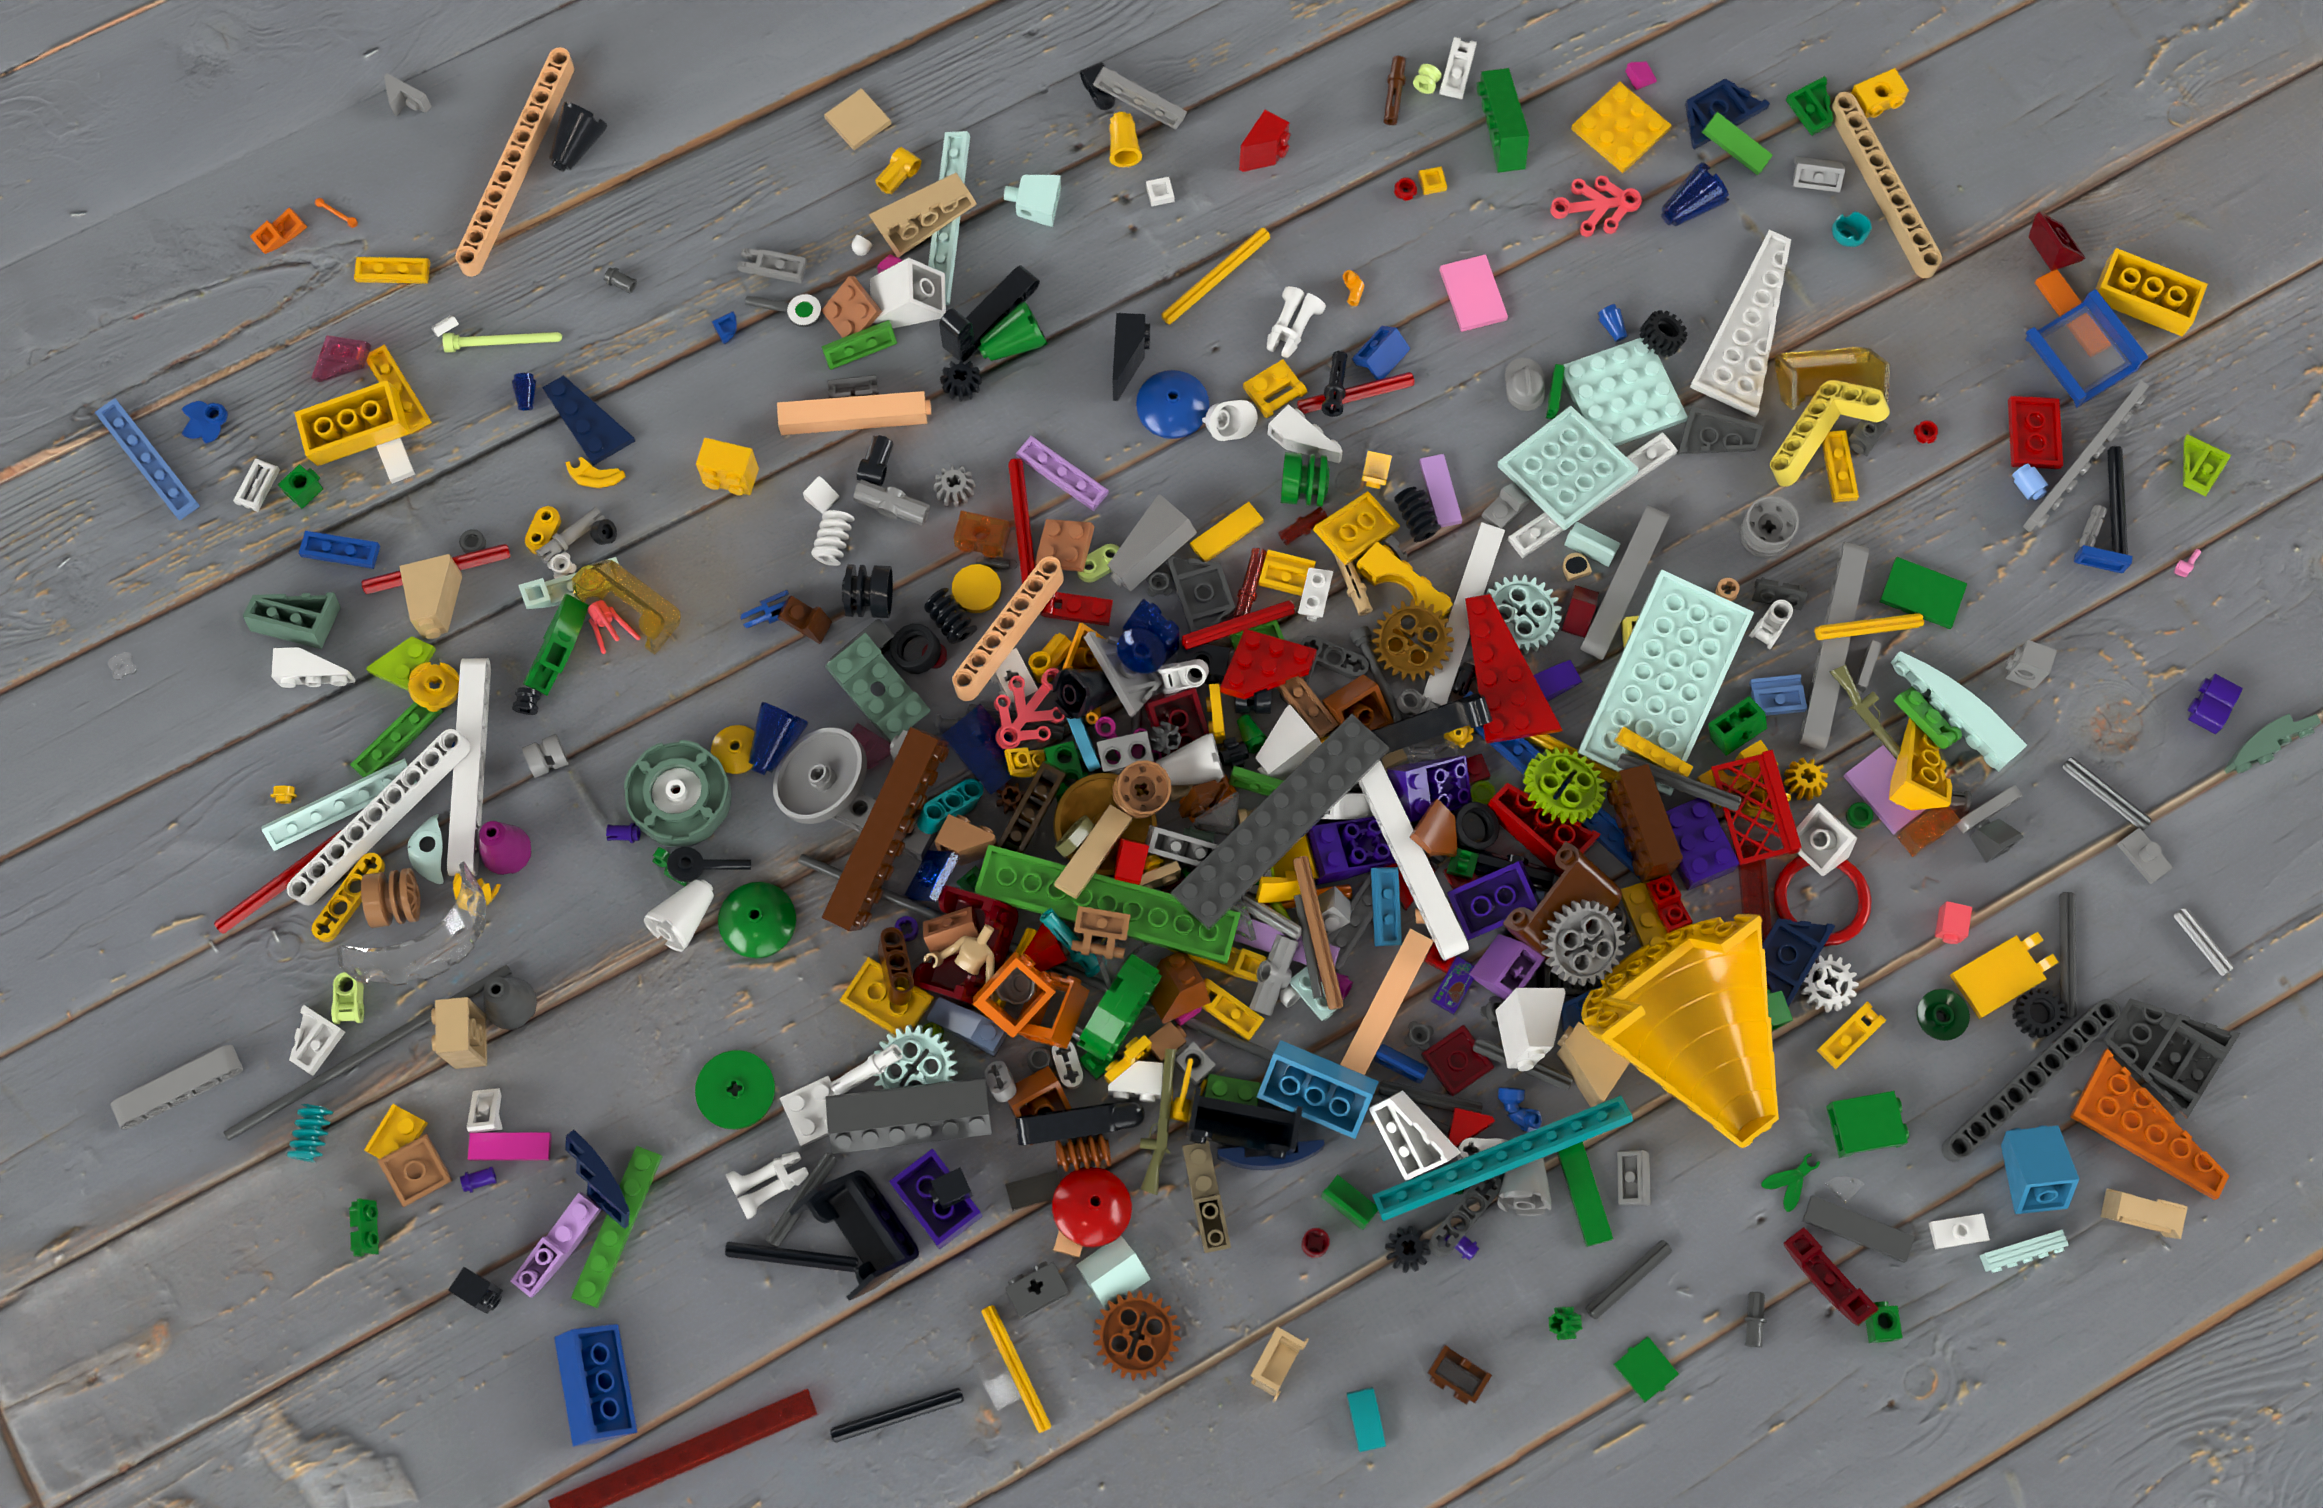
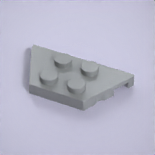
M1088 632L1084 637L1085 641L1129 716L1133 717L1160 687L1161 681L1138 643L1128 640L1122 641L1112 636L1103 639L1096 637L1095 632Z

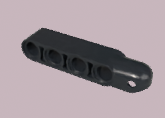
M1127 1100L1019 1116L1015 1118L1016 1129L1018 1130V1145H1031L1135 1128L1143 1122L1145 1111L1140 1103Z

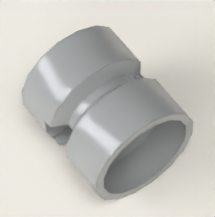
M557 734L544 738L540 745L534 742L522 747L525 759L535 778L549 773V768L551 767L559 769L569 764Z

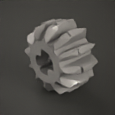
M952 464L949 471L942 467V475L935 476L936 483L933 485L934 491L937 492V499L939 501L944 499L946 506L954 502L956 508L959 506V501L967 504V497L974 496L973 488L976 487L975 481L972 480V473L970 471L965 472L963 466L955 470V466Z

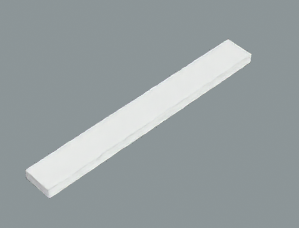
M1663 432L1627 456L1639 468L1638 474L1587 514L1677 454V448ZM1544 512L1510 535L1507 540L1523 559L1564 530Z
M1482 522L1449 617V622L1446 625V628H1453V631L1447 634L1448 637L1454 638V642L1447 643V646L1453 648V652H1445L1449 662L1441 660L1440 663L1443 666V670L1437 667L1433 668L1435 676L1429 675L1423 696L1431 698V702L1438 707L1447 704L1470 636L1465 598L1484 594L1505 532L1504 529Z

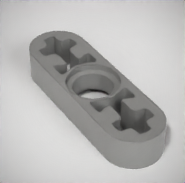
M2014 785L1967 814L1955 824L1962 834H1965L1979 823L1991 818L2016 802L2023 794Z

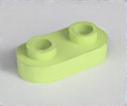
M1106 544L1088 554L1085 566L1092 565L1094 568L1087 570L1084 567L1083 572L1077 571L1078 577L1084 582L1091 583L1111 573L1112 571L1108 564L1112 558H1108L1106 554L1110 552L1116 554L1120 547L1115 544Z

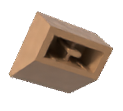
M948 814L935 839V845L939 856L962 866L985 858L988 845H997L996 836L988 827L980 825L978 828L970 824V820L961 815L954 817Z

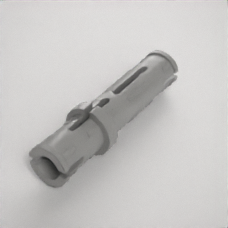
M594 507L593 510L562 533L553 535L551 541L536 550L537 555L542 556L540 559L546 564L561 551L565 552L568 550L570 544L591 530L594 522L605 519L604 515H600L601 511Z

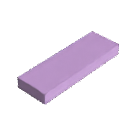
M1444 454L1421 458L1419 463L1429 500L1433 508V514L1438 518L1436 524H1440L1441 528L1461 524L1462 517Z

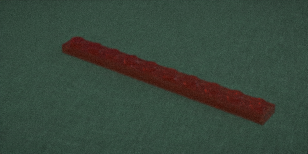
M805 1389L548 1500L550 1508L608 1507L818 1416L817 1409L809 1389Z

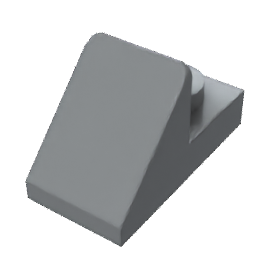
M386 73L384 79L389 105L395 116H398L405 105L415 111L417 109L424 113L429 111L432 106L425 93Z
M1511 483L1501 489L1499 497L1482 513V517L1492 526L1503 529L1532 499L1515 483Z

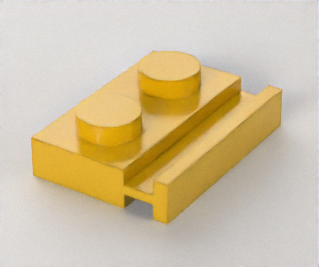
M1267 550L1259 586L1302 596L1308 569L1315 568L1316 561Z
M1218 683L1209 684L1210 697H1206L1207 712H1212L1213 720L1208 721L1209 733L1215 736L1216 744L1224 743L1223 740H1226L1222 697Z
M392 1104L364 1151L380 1159L419 1138L428 1123Z

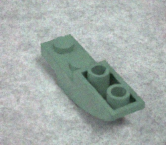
M2289 713L2269 723L2249 738L2235 752L2224 769L2226 774L2237 771L2240 774L2251 769L2254 763L2259 762L2260 765H2264L2274 760L2275 757L2273 755L2280 751L2282 746L2292 742L2291 738L2299 736L2300 739H2303L2315 733L2314 728L2322 723L2318 715L2315 714L2294 722Z

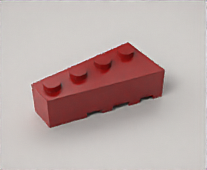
M1506 783L1490 800L1488 806L1495 812L1499 824L1548 868L1555 869V874L1560 877L1564 871L1556 865L1555 855L1564 842L1572 844L1585 855L1601 834L1595 830L1590 831L1582 827V823L1578 821L1574 825L1571 824L1569 819L1562 824L1560 817H1556L1552 821L1550 813L1543 816L1542 812L1544 809H1534L1537 802L1528 801L1529 794Z

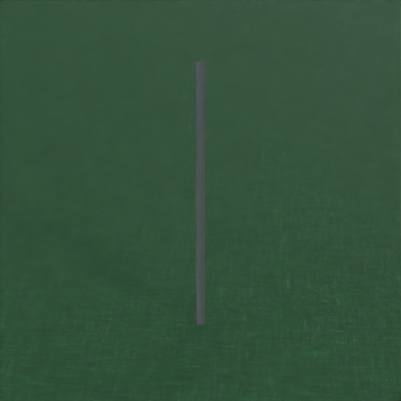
M506 964L449 999L471 998L483 991L485 984L490 979L507 977L512 972ZM432 1009L224 1131L225 1137L230 1141L431 1022Z

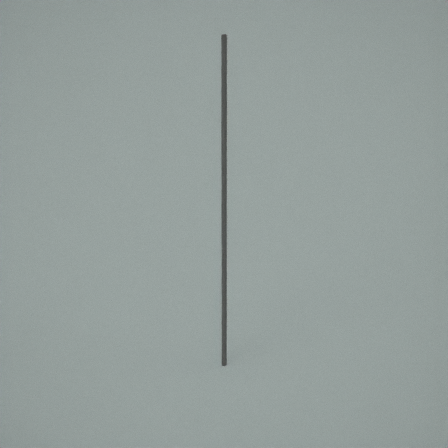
M801 854L798 861L799 864L837 880L840 879L843 870L805 854ZM881 887L883 890L882 899L930 919L945 915V913ZM1011 942L1008 952L1014 953L1018 944ZM1064 963L1050 968L1065 976L1076 977L1082 983L1106 992L1112 985L1095 976L1087 977L1085 972ZM1150 1000L1147 1001L1144 1009L1157 1014ZM1191 1018L1183 1024L1186 1027L1269 1062L1272 1059L1273 1051L1197 1019ZM1374 1094L1370 1104L1375 1105L1385 1098ZM1428 1117L1446 1136L1450 1126Z

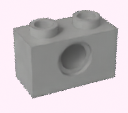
M2027 640L2022 647L2018 646L2014 655L2008 657L2005 664V669L2008 670L2005 679L2035 689L2050 673L2057 650Z

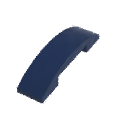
M1324 1140L1297 1142V1153L1286 1155L1285 1159H1277L1269 1155L1245 1157L1244 1147L1217 1149V1159L1229 1165L1249 1170L1282 1169L1302 1163L1323 1150L1325 1143Z

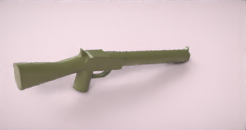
M1846 664L1830 671V674L1847 691L1853 704L1849 709L1855 710L1897 760L1901 748L1878 721L1880 711L1874 703L1879 700V697L1872 691L1862 700ZM1871 705L1878 711L1877 719L1868 709Z
M1165 1048L1158 1123L1151 1126L1149 1139L1141 1138L1140 1149L1154 1150L1141 1186V1190L1154 1195H1158L1159 1169L1165 1152L1170 1154L1167 1146L1175 1053L1178 1051L1177 1049ZM1158 1125L1157 1139H1151L1152 1127Z

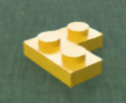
M1145 1035L1140 1039L1138 1037L1133 1038L1125 1046L1127 1050L1124 1052V1058L1120 1062L1116 1059L1106 1067L1105 1081L1110 1084L1136 1061H1143L1151 1054L1152 1042Z

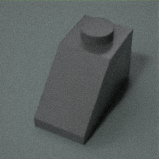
M1999 818L1991 823L1989 819L1975 826L1976 831L1970 836L1986 863L2008 852L2024 838L2019 831Z

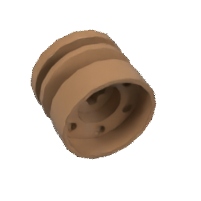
M1149 760L1136 761L1128 765L1115 779L1112 788L1113 800L1119 810L1132 818H1148L1156 814L1168 802L1171 794V780L1166 770L1159 764ZM1141 785L1144 787L1143 792L1145 794L1138 797L1136 795L1137 790L1134 787L1138 788Z
M404 868L401 872L392 870L389 875V882L383 872L363 875L361 880L362 905L366 920L371 928L390 926L393 914L399 924H404L406 919L410 923L419 920L420 891L411 868Z

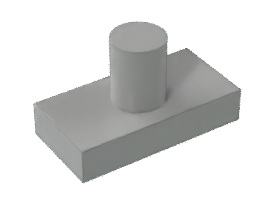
M2140 827L2117 844L2150 885L2173 869V866L2162 855L2161 846L2156 842H2151Z

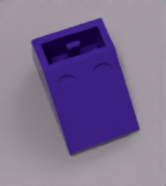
M1466 755L1409 763L1387 769L1388 778L1410 822L1421 820L1431 803L1436 799L1443 803L1449 811L1456 810L1472 802Z
M1374 816L1316 825L1307 832L1319 878L1315 879L1316 885L1342 881L1371 872V868H1383L1396 864Z

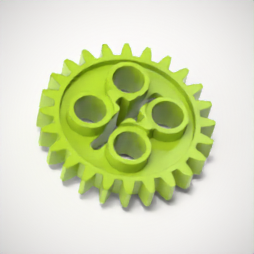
M1557 747L1554 748L1552 753L1548 749H1545L1543 754L1537 753L1536 757L1531 759L1524 772L1526 776L1523 779V783L1527 784L1524 792L1531 793L1528 801L1537 802L1534 809H1544L1542 815L1545 816L1550 813L1552 821L1556 817H1560L1562 824L1569 819L1571 824L1574 825L1577 819L1584 823L1586 818L1591 819L1599 811L1605 800L1603 795L1606 792V788L1602 787L1605 780L1598 778L1601 771H1593L1592 769L1595 763H1585L1587 757L1578 758L1577 751L1570 755L1567 748L1562 753H1560ZM1575 772L1576 774L1557 800L1553 799L1570 773Z

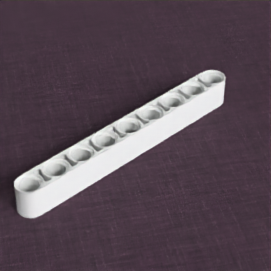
M462 658L460 663L456 731L469 740L470 751L453 768L447 871L449 876H455L456 873L460 874V876H476L478 874L479 832L482 821L491 664L488 658Z
M448 729L442 732L290 880L287 886L288 895L303 905L309 906L316 903L469 753V740L455 729ZM458 740L457 744L451 748L453 742ZM439 758L438 763L433 766V762ZM420 777V780L414 784L416 778ZM401 795L400 800L395 803L396 798ZM382 813L380 820L376 821L377 817ZM361 832H364L363 836L360 839H358L359 834ZM344 850V854L339 858V854ZM325 869V873L320 877L321 871ZM306 887V891L301 895L302 890Z
M1379 761L1358 783L1443 960H1447L1468 951V943L1423 849L1410 838L1413 832L1411 823L1381 761Z

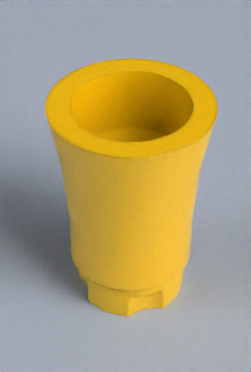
M1123 111L1114 113L1113 117L1110 118L1109 160L1117 167L1134 166L1141 161L1142 153L1137 140L1133 116Z

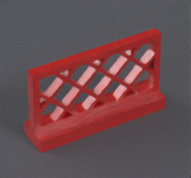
M1773 749L1764 751L1759 755L1711 767L1716 788L1723 790L1724 787L1728 789L1727 792H1733L1744 798L1737 811L1722 806L1736 857L1740 863L1739 866L1800 852L1802 846ZM1758 762L1760 773L1756 779L1743 773L1747 764ZM1742 766L1740 771L1734 767ZM1728 769L1737 774L1731 786L1720 780L1719 771ZM1740 776L1753 783L1747 795L1733 788ZM1761 776H1762V779H1763L1764 784L1761 783V782H1759V779H1760ZM1756 785L1767 792V798L1763 804L1749 797ZM1747 800L1760 807L1754 819L1740 812ZM1768 800L1770 802L1771 808L1766 806ZM1763 809L1774 816L1775 821L1771 828L1757 821ZM1730 811L1735 814L1733 819L1731 818ZM1738 816L1751 823L1745 835L1734 828L1733 823ZM1754 825L1768 832L1761 844L1748 837ZM1775 825L1777 826L1778 833L1773 830ZM1770 834L1781 840L1783 849L1773 851L1764 846ZM1737 836L1742 838L1740 844L1738 842ZM1745 840L1758 847L1754 856L1743 858L1741 846ZM1761 849L1767 852V853L1759 854L1760 851H1761Z

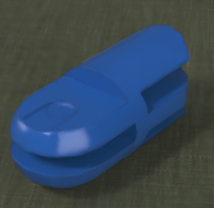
M788 590L761 600V606L741 614V620L760 612L765 614L743 624V626L750 628L765 621H768L769 624L778 621V615L772 617L771 613L782 609L787 600L768 607L767 604L789 595Z

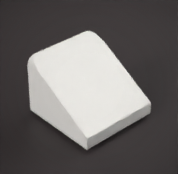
M820 476L803 492L804 499L822 514L839 498V495Z

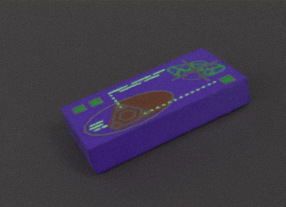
M1457 956L1431 1002L1454 1015L1474 980L1469 973L1475 966Z

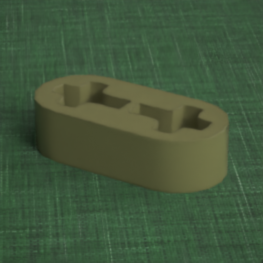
M1086 815L1081 817L1056 843L1055 848L1063 857L1068 856L1083 842L1095 825Z

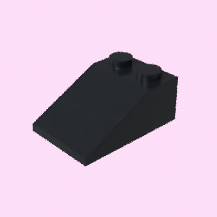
M1116 313L1112 378L1113 401L1119 400L1144 360L1145 349H1150V324L1146 323V314Z

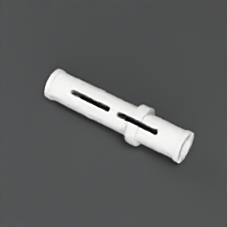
M892 1044L877 1055L875 1053L872 1054L863 1064L832 1081L831 1086H834L832 1091L836 1095L845 1094L873 1075H880L885 1072L889 1065L902 1059L903 1055H901L900 1048L896 1044Z

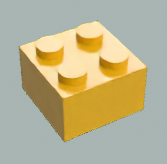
M704 437L696 461L703 484L714 490L719 488L726 489L735 495H751L759 471L753 449Z

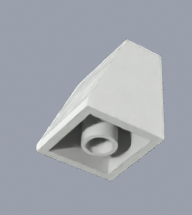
M907 258L870 278V296L882 310V313L873 323L879 324L889 320L892 328H898L941 319L946 312L945 273Z
M1516 988L1495 1010L1507 1068H1518L1519 1071L1531 1070L1554 1047L1565 997L1564 988Z

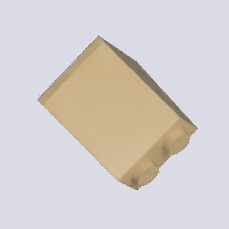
M450 554L399 566L410 621L423 639H435L440 637L441 634L448 633L462 580V573Z
M1580 1022L1574 1028L1569 1025L1557 1043L1561 1047L1557 1052L1558 1057L1570 1076L1573 1077L1575 1084L1590 1107L1605 1101L1630 1063L1615 1053L1608 1045L1591 1035L1587 1027Z

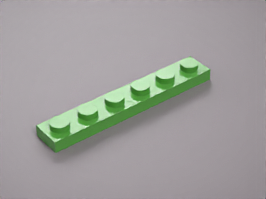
M636 1146L619 1185L630 1211L629 1226L624 1229L608 1214L606 1215L573 1291L572 1299L598 1309L662 1160V1155Z

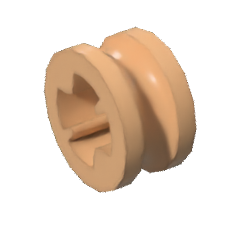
M1724 578L1719 581L1715 593L1732 602L1736 599L1740 587L1736 580ZM1725 585L1730 586V590L1733 589L1730 594H1725V590L1722 591Z

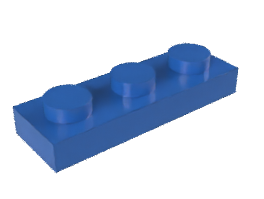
M305 531L299 555L304 558L374 569L380 545L378 542Z

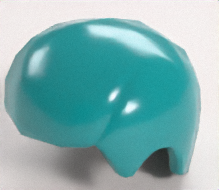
M1856 211L1847 217L1841 214L1832 225L1833 237L1840 245L1845 247L1860 246L1868 238L1872 230V224L1868 217Z

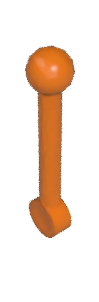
M322 198L315 200L317 207H323L345 220L349 227L354 228L358 225L356 218L347 217L324 203Z

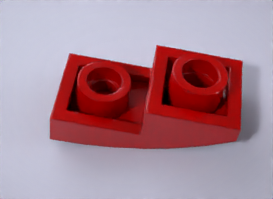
M1670 874L1646 883L1651 901L1667 934L1693 923L1681 901L1682 895Z

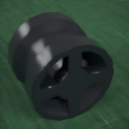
M526 687L516 688L515 695L517 699L513 703L512 709L521 714H537V701L541 698V692Z

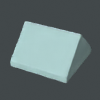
M1122 1236L1112 1243L1101 1247L1076 1265L1106 1311L1110 1308L1107 1303L1109 1300L1117 1304L1118 1294L1124 1299L1127 1297L1128 1291L1132 1293L1151 1280L1136 1253Z

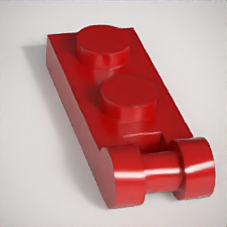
M1056 591L1040 612V615L1046 618L1109 626L1113 600ZM1054 603H1062L1061 609L1054 608Z

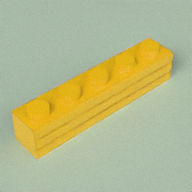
M1622 727L1613 741L1650 763L1688 777L1693 769L1692 765L1626 727Z

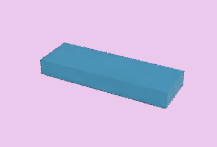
M1398 867L1371 868L1375 946L1402 945Z

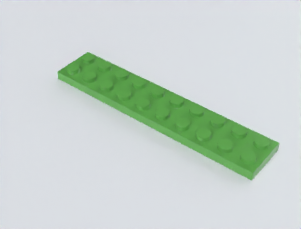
M988 845L974 891L976 894L1039 914H1043L1052 908L1061 920L1072 923L1076 922L1078 906L1131 914L1127 938L1226 965L1228 963L1241 915L1239 912L1229 910L1208 930L1171 894L1115 880L1114 878L1096 873L1076 900L1054 886L1055 881L1066 865Z

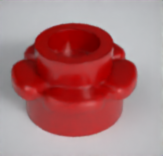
M1402 178L1394 186V194L1398 199L1409 201L1417 194L1415 182L1410 178Z
M1927 420L1915 426L1914 434L1918 442L1931 444L1937 439L1938 428L1934 422Z

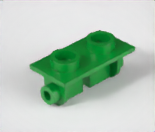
M359 1198L357 1201L351 1202L352 1207H349L350 1227H358V1231L350 1232V1251L353 1252L354 1257L364 1256L365 1254L378 1255L377 1201Z

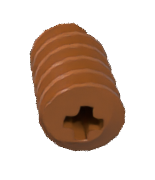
M1098 1134L1096 1142L1092 1135L1087 1136L1086 1143L1083 1142L1081 1137H1077L1076 1144H1073L1071 1139H1066L1064 1146L1060 1140L1055 1141L1058 1170L1059 1166L1062 1165L1065 1172H1069L1070 1164H1073L1077 1171L1080 1169L1081 1162L1084 1163L1086 1169H1090L1092 1161H1094L1097 1168H1100L1103 1159L1108 1167L1111 1166L1109 1140H1105L1102 1134Z

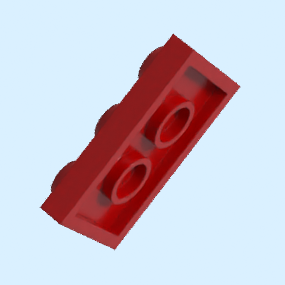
M2010 396L2008 399L2011 467H2022L2029 463L2031 467L2061 469L2063 466L2059 398Z

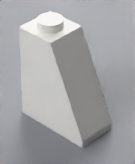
M1291 705L1285 708L1255 757L1261 766L1257 769L1260 774L1283 781L1322 744L1318 736Z

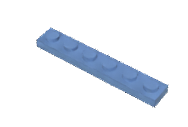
M116 398L95 411L98 418L179 521L200 507Z

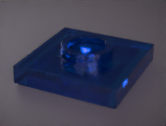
M928 850L905 896L912 900L936 902L959 856L949 851Z

